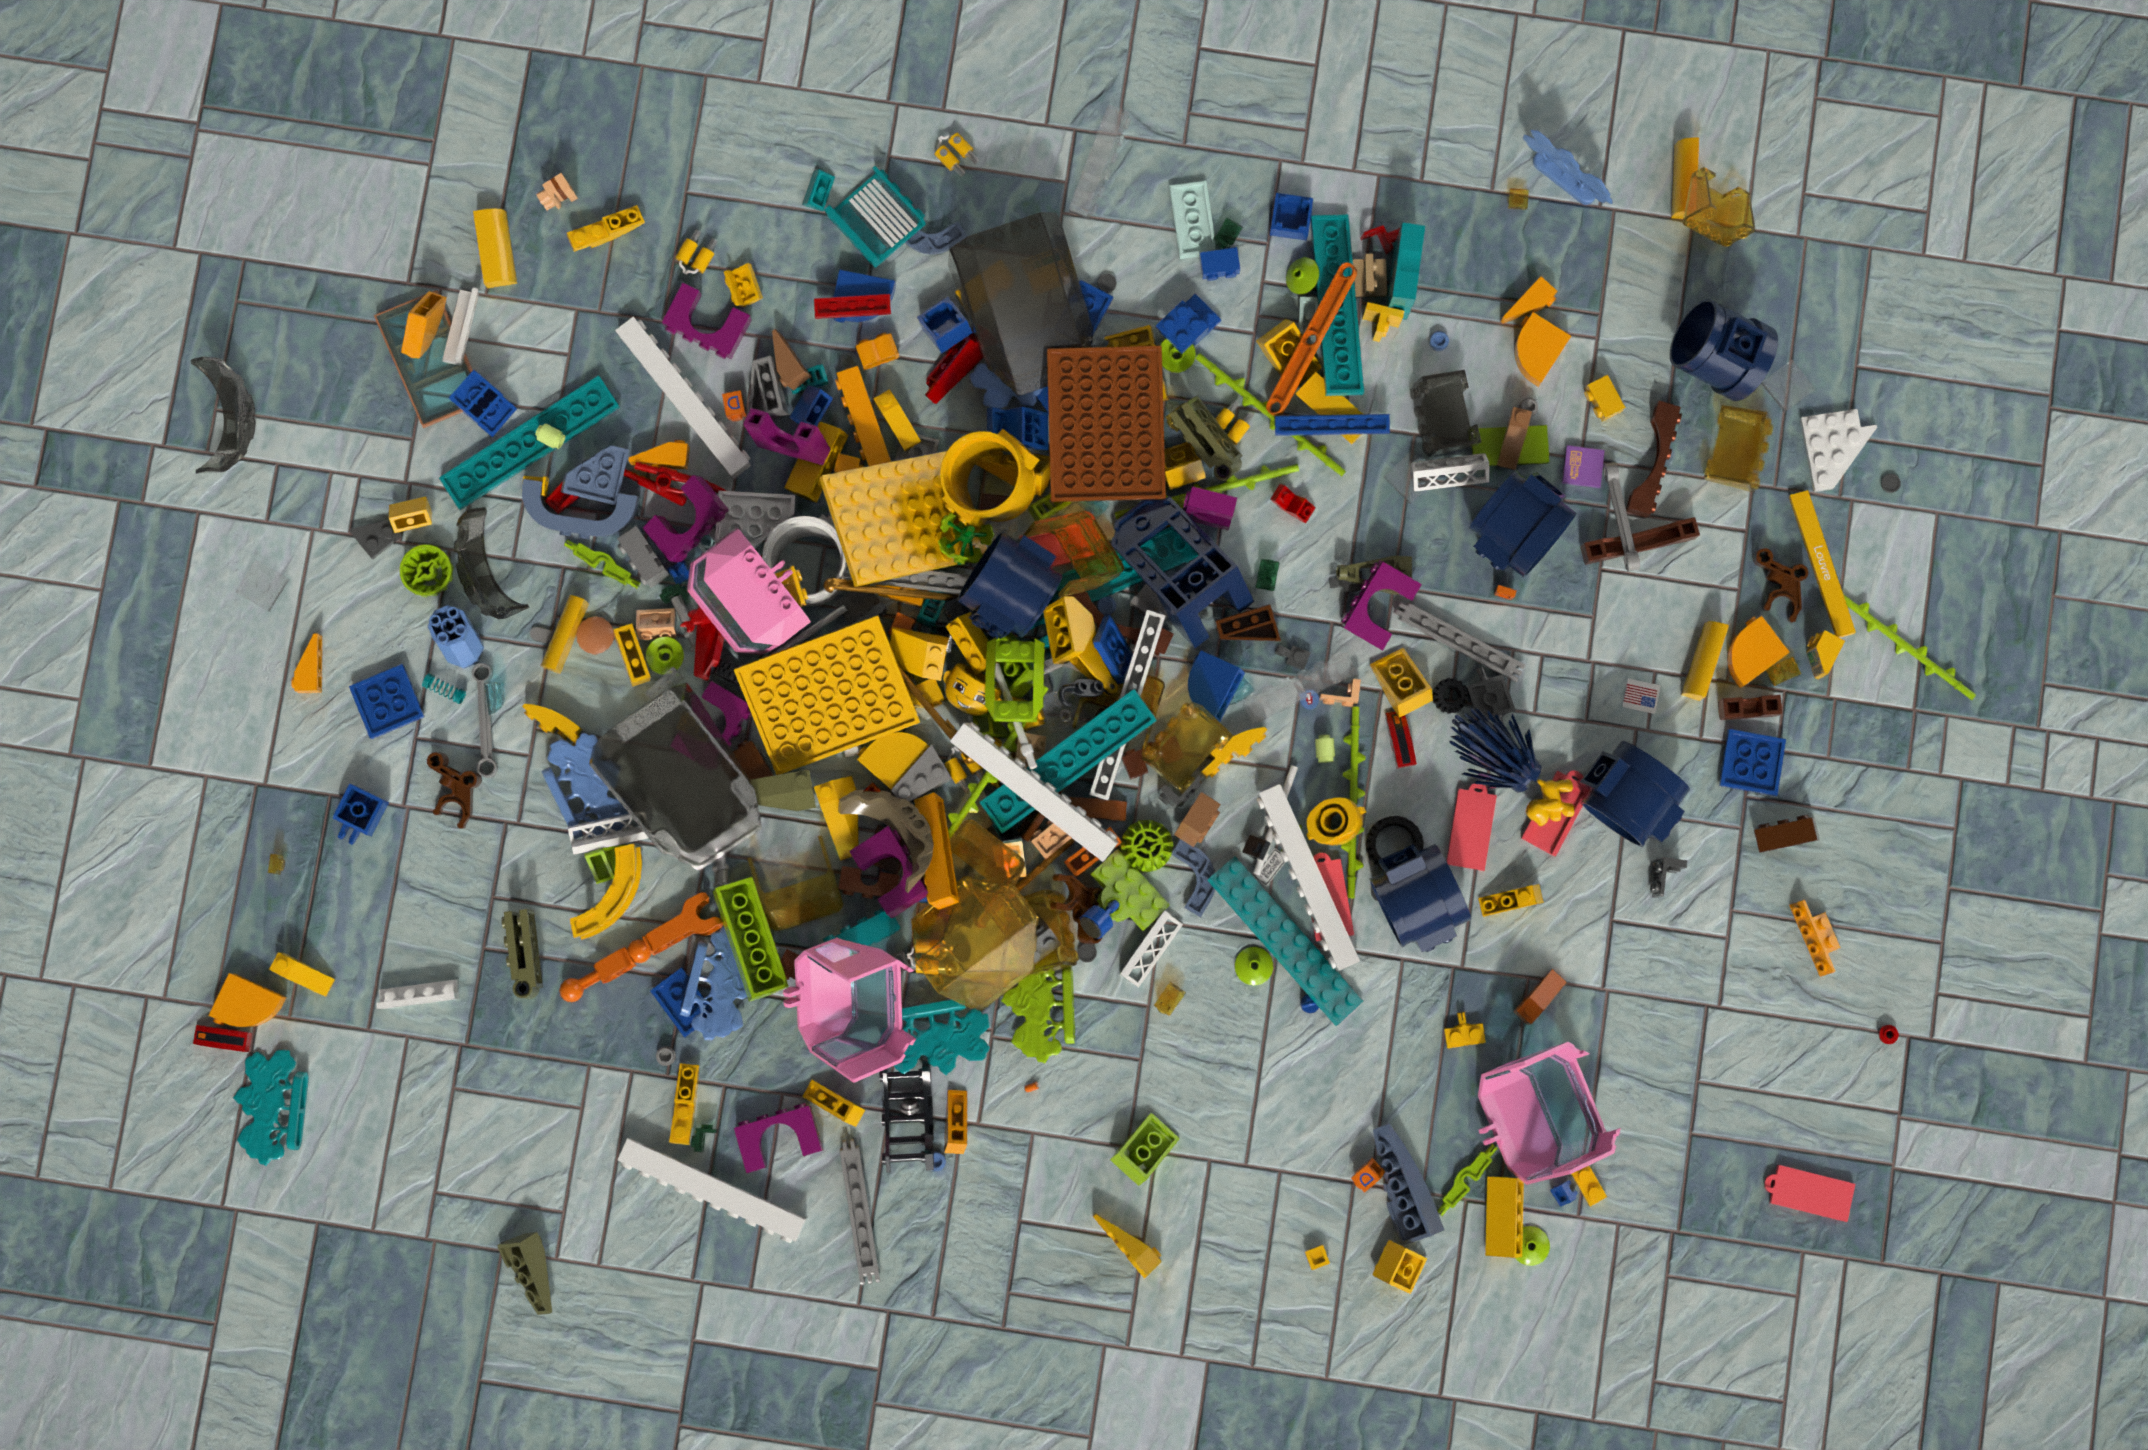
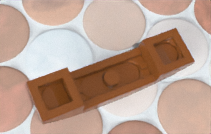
M1068 797L1071 799L1070 803L1075 807L1079 806L1087 812L1086 816L1089 818L1126 821L1127 802Z

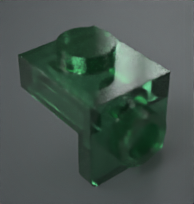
M1227 217L1213 239L1217 241L1216 244L1223 249H1226V247L1231 248L1243 227Z
M1261 559L1255 588L1269 591L1275 590L1279 562Z
M679 583L674 586L669 585L661 591L662 594L659 595L665 604L669 603L673 597L682 595L687 603L691 602L688 598L690 594L686 586L681 587Z
M701 1124V1128H696L695 1136L692 1135L691 1147H694V1152H704L706 1133H717V1129H713V1125Z

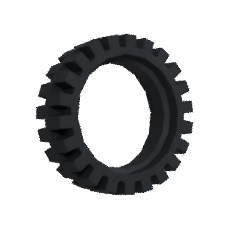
M1389 816L1377 821L1371 827L1365 843L1366 853L1369 860L1378 869L1382 870L1378 862L1382 858L1376 849V838L1379 832L1386 827L1399 826L1407 830L1412 837L1418 851L1423 849L1422 833H1420L1419 828L1411 820L1400 816Z

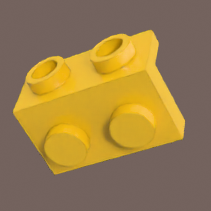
M746 263L733 271H724L725 283L730 289L731 300L736 306L745 308L763 299L750 263Z

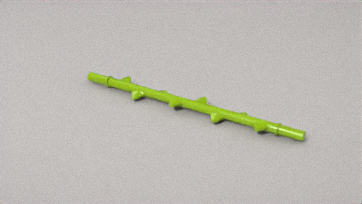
M1201 353L1197 355L1195 359L1209 369L1210 373L1212 372L1216 375L1214 383L1216 386L1226 383L1243 397L1242 405L1244 407L1248 405L1256 407L1271 420L1269 428L1271 430L1275 429V416L1271 415L1266 409L1268 401L1262 403L1244 389V378L1233 380L1218 368L1217 364H1213ZM1302 435L1292 436L1298 441V451L1308 449L1324 462L1325 466H1329L1341 477L1346 473V470L1333 461L1332 457L1330 458L1326 455L1327 447L1325 445L1316 447Z
M1298 464L1270 470L1268 467L1262 466L1260 474L1237 479L1233 475L1226 483L1203 489L1222 494V491L1245 485L1248 489L1254 490L1256 482L1297 472L1299 467ZM1198 484L1193 485V487L1201 488ZM1186 493L1171 497L1183 509ZM1132 508L1114 512L1116 519L1122 517Z
M1844 595L1847 607L1867 621L1868 632L1878 629L1896 643L1895 653L1901 654L1907 651L1923 663L1926 676L1936 673L1970 700L1975 698L1976 694L1954 678L1955 668L1943 670L1926 657V646L1916 649L1897 635V624L1885 626L1869 614L1870 604L1868 602L1858 605Z
M1045 686L1043 691V697L1048 691V688ZM1009 722L1007 726L1011 734L1003 744V747L1010 752H1016L1015 740L1018 735L1014 724ZM1021 722L1023 728L1027 722ZM987 770L978 784H968L971 795L959 814L949 813L948 817L952 823L948 829L950 840L953 835H956L955 832L968 813H978L979 809L975 802L987 783L998 782V779Z
M1352 707L1351 734L1343 739L1345 743L1351 745L1350 769L1343 772L1342 776L1350 781V799L1357 804V799L1365 796V791L1358 788V764L1366 760V756L1358 752L1359 707ZM1361 827V829H1360V831H1359V833H1358L1357 835H1359L1360 833L1364 832V828H1363V827ZM1356 836L1348 843L1341 845V849L1348 852L1347 897L1350 899H1355L1356 871L1364 867V864L1356 859Z

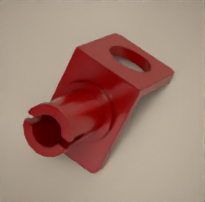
M1384 225L1365 231L1360 239L1362 241L1377 235L1385 254H1389L1393 249L1392 243L1396 241L1400 228L1387 233Z

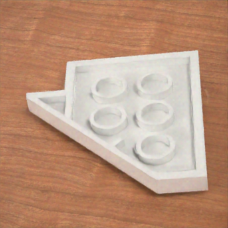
M1857 409L1800 418L1813 492L1832 490L1876 430L1877 425L1860 426Z
M719 491L718 497L728 507L729 511L725 514L723 520L716 523L715 543L735 528H738L756 549L779 524L794 516L796 496Z

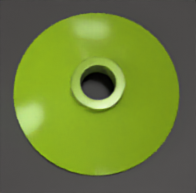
M1308 257L1295 260L1288 268L1286 274V284L1289 290L1299 295L1311 291L1318 282L1319 267L1314 260Z
M1167 339L1161 343L1162 366L1166 370L1173 373H1181L1193 365L1196 357L1193 344L1181 354ZM1178 353L1180 358L1175 359L1173 354Z
M671 637L655 639L646 650L648 666L651 670L661 675H669L676 672L684 660L682 646ZM669 654V659L663 660V655Z
M1249 947L1238 954L1235 960V972L1238 978L1245 984L1260 985L1270 978L1273 972V961L1269 953L1264 949ZM1256 962L1258 968L1256 970L1252 969L1251 963Z
M1523 1227L1522 1257L1515 1259L1528 1266L1538 1265L1543 1262L1550 1250V1242L1547 1235L1537 1227ZM1529 1243H1534L1535 1248L1533 1250L1528 1249Z

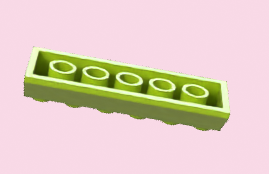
M749 877L715 888L713 895L748 1001H754L788 988L789 985L753 878Z

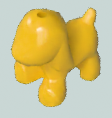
M1570 779L1556 782L1553 780H1537V783L1541 786L1543 798L1534 799L1529 802L1525 810L1529 819L1536 822L1538 826H1543L1549 818L1552 821H1560L1561 812L1566 817H1572L1574 815L1573 804L1562 802L1560 793L1573 790L1572 781Z

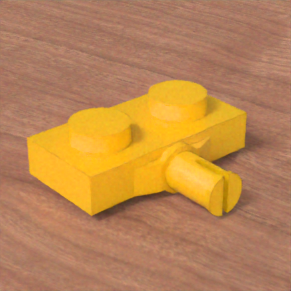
M1465 1012L1457 1013L1459 1024L1451 1028H1444L1446 1048L1486 1043L1483 1023H1466Z

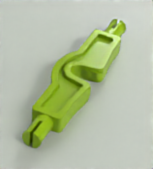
M569 539L566 540L564 546L571 549L575 556L582 559L592 568H596L601 561H605L606 564L602 571L605 576L625 586L629 584L636 589L639 588L637 585L640 586L641 582L632 578V574L618 566L615 560L608 554L599 551L595 552L581 543L577 545Z
M1492 1143L1485 1152H1480L1469 1166L1462 1168L1456 1174L1453 1186L1442 1198L1443 1204L1437 1210L1442 1217L1449 1208H1454L1470 1191V1187L1464 1182V1178L1468 1176L1474 1181H1478L1492 1162L1491 1156L1498 1150Z

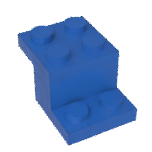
M1194 294L1188 301L1184 302L1182 300L1155 328L1183 354L1192 344L1195 347L1221 322V319Z
M475 370L466 377L448 398L491 437L498 432L517 410L513 404L503 397L500 391Z
M994 407L987 408V432L998 434L1004 429L1027 449L1048 450L1047 412L1026 407L1008 410Z

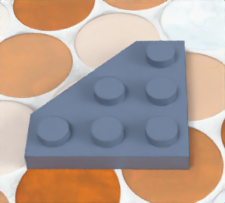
M608 445L564 474L561 493L616 505L629 450Z

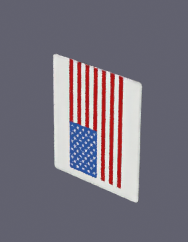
M1628 678L1622 707L1655 714L1661 686Z

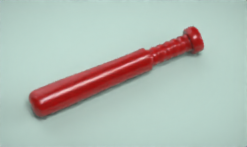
M625 469L624 476L637 482L638 485L679 506L686 504L687 497L685 495L669 491L665 493L659 492L656 489L655 481Z

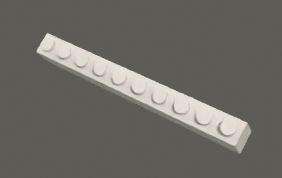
M634 317L630 318L615 331L731 478L735 479L751 466L749 463L751 458L745 450L740 451L738 449L739 443L733 435L729 437L725 431L728 429L721 421L717 422L714 416L716 414L709 406L706 408L703 405L704 399L698 392L694 393L691 390L693 385L686 377L683 379L679 375L681 370L675 363L671 364L668 361L670 356L663 348L660 350L656 346L658 341L652 334L648 336L644 331L647 328L640 319L636 321Z
M1147 609L1119 699L1133 689H1136L1141 696L1166 615ZM1125 745L1099 763L1090 795L1105 800L1109 799Z
M966 722L961 726L950 741L952 744L1102 862L1109 856L1119 843L1116 839L1117 836L1110 830L1106 832L1101 828L1102 824L1095 818L1091 820L1086 816L1087 812L1079 806L1075 807L1070 803V798L1064 794L1059 795L1052 784L1049 782L1045 784L1040 780L1041 776L1034 770L1030 772L1026 769V764L1018 758H1012L1009 755V750L1003 746L998 747L994 743L995 740L988 734L984 736L979 732L980 728L976 724Z
M1278 784L1260 792L1257 795V804L1266 813L1264 819L1267 826L1272 827L1274 831L1272 837L1276 845L1280 844L1282 849L1280 852L1284 862L1289 864V875L1298 884L1296 890L1299 897H1303L1306 902L1304 908L1308 916L1312 915L1314 920L1312 926L1315 932L1321 935L1322 940H1320L1323 950L1328 951L1330 955L1328 961L1331 968L1340 971L1360 962L1281 785Z
M631 1138L626 1140L618 1157V1161L622 1162V1167L629 1170L633 1167L639 1170L638 1174L647 1178L651 1175L657 1178L656 1182L659 1184L675 1186V1191L681 1194L688 1192L692 1194L691 1198L699 1202L703 1200L710 1202V1207L719 1211L723 1208L728 1211L727 1214L734 1218L738 1219L739 1216L745 1218V1223L754 1227L758 1224L764 1227L763 1231L771 1235L774 1232L780 1234V1239L786 1242L797 1241L806 1222V1218Z

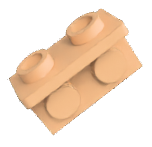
M675 608L636 610V633L638 639L676 638Z
M1050 820L1046 822L1048 826L1043 830L1037 829L1030 840L1045 859L1072 838Z

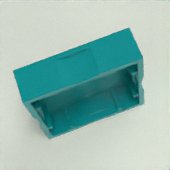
M1403 222L1394 243L1386 307L1403 310V319L1407 320L1416 300L1425 225Z

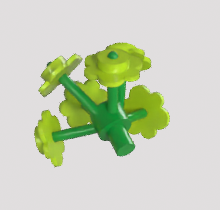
M952 512L949 515H945L941 520L940 529L945 533L950 527H953V532L956 535L955 540L952 542L947 540L946 537L938 540L941 552L949 558L952 557L958 565H965L968 562H979L983 554L980 548H973L972 539L979 537L981 544L991 545L994 538L992 525H982L981 530L975 533V528L971 525L966 526L962 522H959V525H955L953 521L956 515ZM962 541L963 545L960 555L955 554L954 545Z

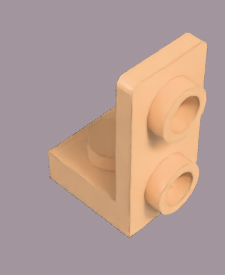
M1352 679L1351 683H1348L1347 695H1350V697L1320 694L1319 700H1322L1323 704L1334 705V702L1342 703V706L1353 707V704L1357 705L1359 701L1361 679Z

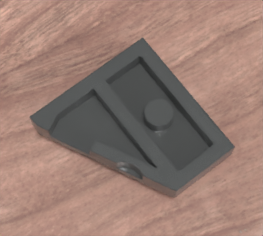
M390 520L349 530L371 559H375L403 536L400 532L394 533Z

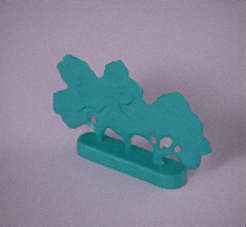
M964 998L902 1008V1021L907 1022L902 1029L906 1032L910 1029V1035L915 1037L916 1040L913 1045L909 1044L904 1052L906 1056L903 1061L894 1065V1067L902 1074H905L916 1066L921 1055H925L930 1065L933 1067L938 1066L939 1070L947 1075L956 1067L958 1055L966 1058L968 1061L984 1060L990 1046H988L984 1039L980 1038V1035L990 1027L988 1014H982L980 1010L973 1008L962 1018L956 1016L955 1012L966 1008ZM950 1014L947 1024L937 1023L934 1020V1015ZM929 1017L930 1026L927 1030L920 1031L914 1027V1019ZM955 1021H959V1022H960V1026H959V1027L956 1026V1022H955ZM889 1026L883 1028V1030L881 1031L882 1036L884 1035ZM913 1030H915L918 1034L914 1035Z
M277 1050L269 1061L259 1052L248 1056L245 1060V1074L249 1077L252 1084L241 1087L233 1097L238 1104L242 1105V1110L246 1115L254 1117V1121L243 1128L237 1141L246 1150V1154L250 1158L258 1159L259 1163L267 1166L271 1160H279L284 1156L285 1151L283 1145L280 1144V1139L285 1133H287L286 1146L288 1149L299 1150L302 1144L309 1077L307 1072L299 1071L295 1073L293 1082L290 1083L288 1075L295 1068L296 1061L290 1056L289 1050ZM279 1080H285V1084L280 1083ZM292 1089L290 1105H286L283 1092ZM281 1110H289L288 1126H282L278 1121V1114ZM280 1130L275 1138L271 1139L269 1137L273 1131ZM278 1140L276 1145L272 1144L273 1141Z

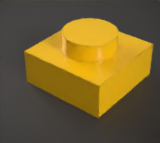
M1323 1244L1304 1251L1311 1270L1330 1264Z

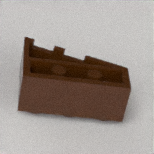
M1270 604L1213 621L1218 639L1281 641Z
M1807 814L1796 817L1797 821L1789 822V819L1777 821L1778 825L1770 826L1769 823L1758 825V829L1754 830L1759 853L1819 841L1815 818H1809Z

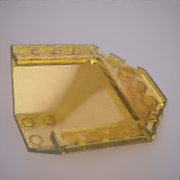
M964 876L956 882L959 903L939 910L929 904L911 919L914 959L937 993L971 1009L976 1008L983 1011L1034 971V952H1036L1037 946L1036 926L1038 925L1039 917L1016 886L1002 885L994 881L977 880Z

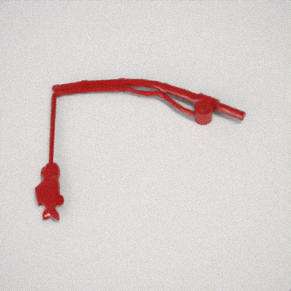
M636 462L634 467L636 470L658 475L655 486L662 493L669 491L685 494L682 489L671 488V480L686 483L692 477L691 475L677 472L675 469L663 466L656 467ZM705 480L714 492L726 491L722 487ZM715 594L711 595L706 602L715 615L716 610L723 606ZM699 606L697 609L689 611L690 621H684L680 624V627H686L687 632L690 633L694 630L695 625L703 627L710 623L711 620Z

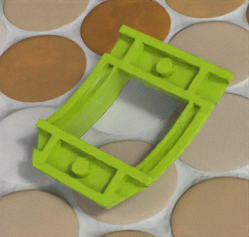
M996 638L987 642L985 707L990 712L994 721L1034 722L1038 716V713L1043 708L1045 643L1035 639V642L996 641ZM996 662L1034 663L1033 701H995Z

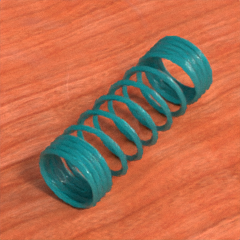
M428 673L423 679L422 687L430 689L435 676ZM440 678L437 679L434 688L430 689V691L434 690L435 693L438 692L439 695L443 694L444 697L448 696L449 700L453 699V702L461 704L466 696V691L463 689L458 690L457 687L453 696L449 698L454 685L451 686L448 694L445 696L449 683L446 684L444 691L440 694V689L445 682L444 680L441 682L438 691H435Z

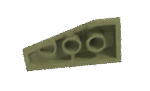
M810 770L733 783L736 802L793 811L816 808Z
M538 1232L525 1233L499 1243L497 1247L506 1267L513 1269L517 1276L514 1279L517 1284L521 1283L525 1288V1296L537 1315L552 1313L545 1249Z

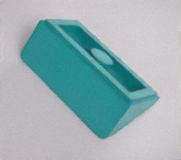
M820 169L814 170L802 205L823 212L835 176Z

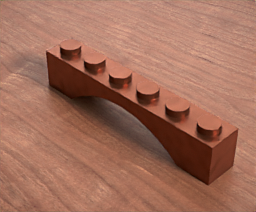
M1658 401L1655 404L1650 421L1656 438L1657 452L1655 463L1647 479L1630 493L1626 512L1646 518L1655 512L1657 503L1654 502L1656 495L1659 496L1662 485L1659 484L1661 477L1664 478L1667 467L1664 465L1671 456L1672 449H1670V444L1675 441L1677 431H1674L1675 426L1680 423L1682 413H1679L1680 406L1663 401Z
M1695 517L1632 534L1635 551L1638 553L1695 540L1700 536ZM1620 536L1585 542L1580 547L1585 565L1624 556Z
M1069 585L1064 596H1073L1093 615V620L1097 623V628H1099L1104 615L1092 603L1087 592ZM1115 623L1124 639L1125 637L1131 639V644L1136 646L1141 628L1125 627ZM1163 628L1161 629L1154 655L1165 654L1174 633Z

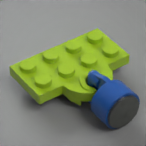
M1119 849L1115 850L1090 874L1103 888L1097 900L1099 906L1093 905L1080 917V924L1083 930L1093 938H1102L1113 927L1112 920L1121 922L1129 917L1144 931L1170 906L1136 868L1131 866L1132 863L1128 859L1125 860L1124 855Z

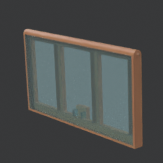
M438 290L432 291L433 293L439 294ZM422 295L378 313L374 317L423 428H426L463 412L448 398L473 370L466 354H464L462 366L443 362V355L452 323L446 308L444 309L437 333L427 351L419 359L411 358L407 354L401 353L408 313L425 296Z

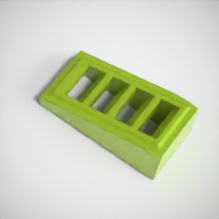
M1050 493L1031 504L1028 511L1039 525L1072 502H1063L1062 504L1053 502L1056 506L1054 508L1049 501L1051 500ZM1043 504H1045L1046 507L1048 508V510H1049L1048 512H1047L1046 509L1043 507Z

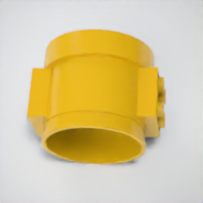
M1004 429L998 434L986 431L969 433L955 441L943 458L940 480L945 493L942 498L946 502L944 506L950 512L959 516L958 519L966 526L971 525L978 529H981V526L987 520L994 522L1012 520L1021 515L1034 498L1036 476L1033 468L1040 459ZM997 451L1011 452L1018 466V478L1013 492L1005 502L996 508L977 510L970 501L967 489L968 478L972 468L987 454Z

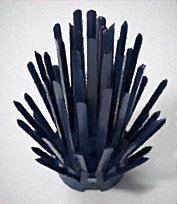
M1470 708V711L1479 719V722L1467 713H1465V717L1472 724H1469L1461 716L1455 715L1452 723L1458 727V730L1455 727H1451V729L1460 736L1450 737L1469 750L1450 740V744L1463 751L1456 750L1454 752L1461 755L1459 757L1461 760L1491 771L1498 776L1471 768L1467 770L1476 774L1464 772L1462 775L1487 780L1474 782L1475 784L1489 785L1488 788H1511L1517 793L1527 790L1526 786L1532 780L1535 782L1538 779L1542 766L1535 757L1530 729L1525 733L1524 740L1513 714L1511 716L1513 723L1511 720L1508 723L1521 749L1497 714L1493 716L1487 710V714L1494 725L1478 708H1475V711Z

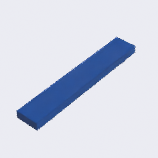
M1390 414L1275 416V436L1390 434Z

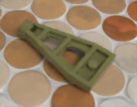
M1390 556L1352 565H1338L1336 568L1337 580H1345L1362 585L1365 579L1359 578V569L1372 568L1375 562L1378 563L1379 560L1412 578V557ZM1391 589L1379 590L1391 595H1400Z

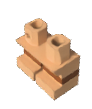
M562 173L542 184L544 190L536 194L546 210L554 206L559 210L561 202L567 198L571 202L578 199Z

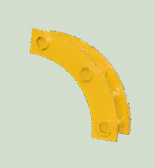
M633 843L614 848L616 865L612 884L595 907L577 917L570 918L574 938L580 937L583 940L597 935L613 925L626 912L640 884L642 873L641 847L635 848Z

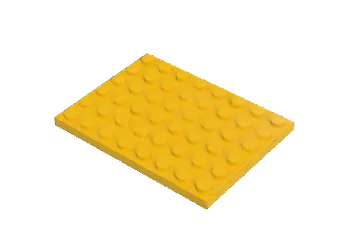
M947 451L826 474L819 477L854 587L958 565L952 557L949 558L941 552L938 540L943 537L952 542L955 540L956 535L953 532V527H950L945 533L940 529L942 518L951 513L944 506L946 502L942 498L945 493L940 480L941 464ZM957 515L953 521L955 525H959V522H961ZM974 527V528H975V531H974L975 533H978V532L981 530V529H978V528ZM979 537L972 539L973 548H980L981 553L984 554L987 550L986 544H981ZM962 541L954 545L955 554L960 555L963 545Z
M879 615L734 668L735 675L776 775L789 772L920 723L919 716Z

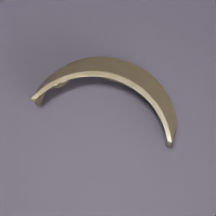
M864 789L842 797L839 800L838 807L840 814H858L880 820L894 830L896 829L905 841L912 858V875L906 879L905 890L908 893L925 874L933 855L931 829L925 817L919 813L913 804L904 798L894 797L886 791L864 792Z

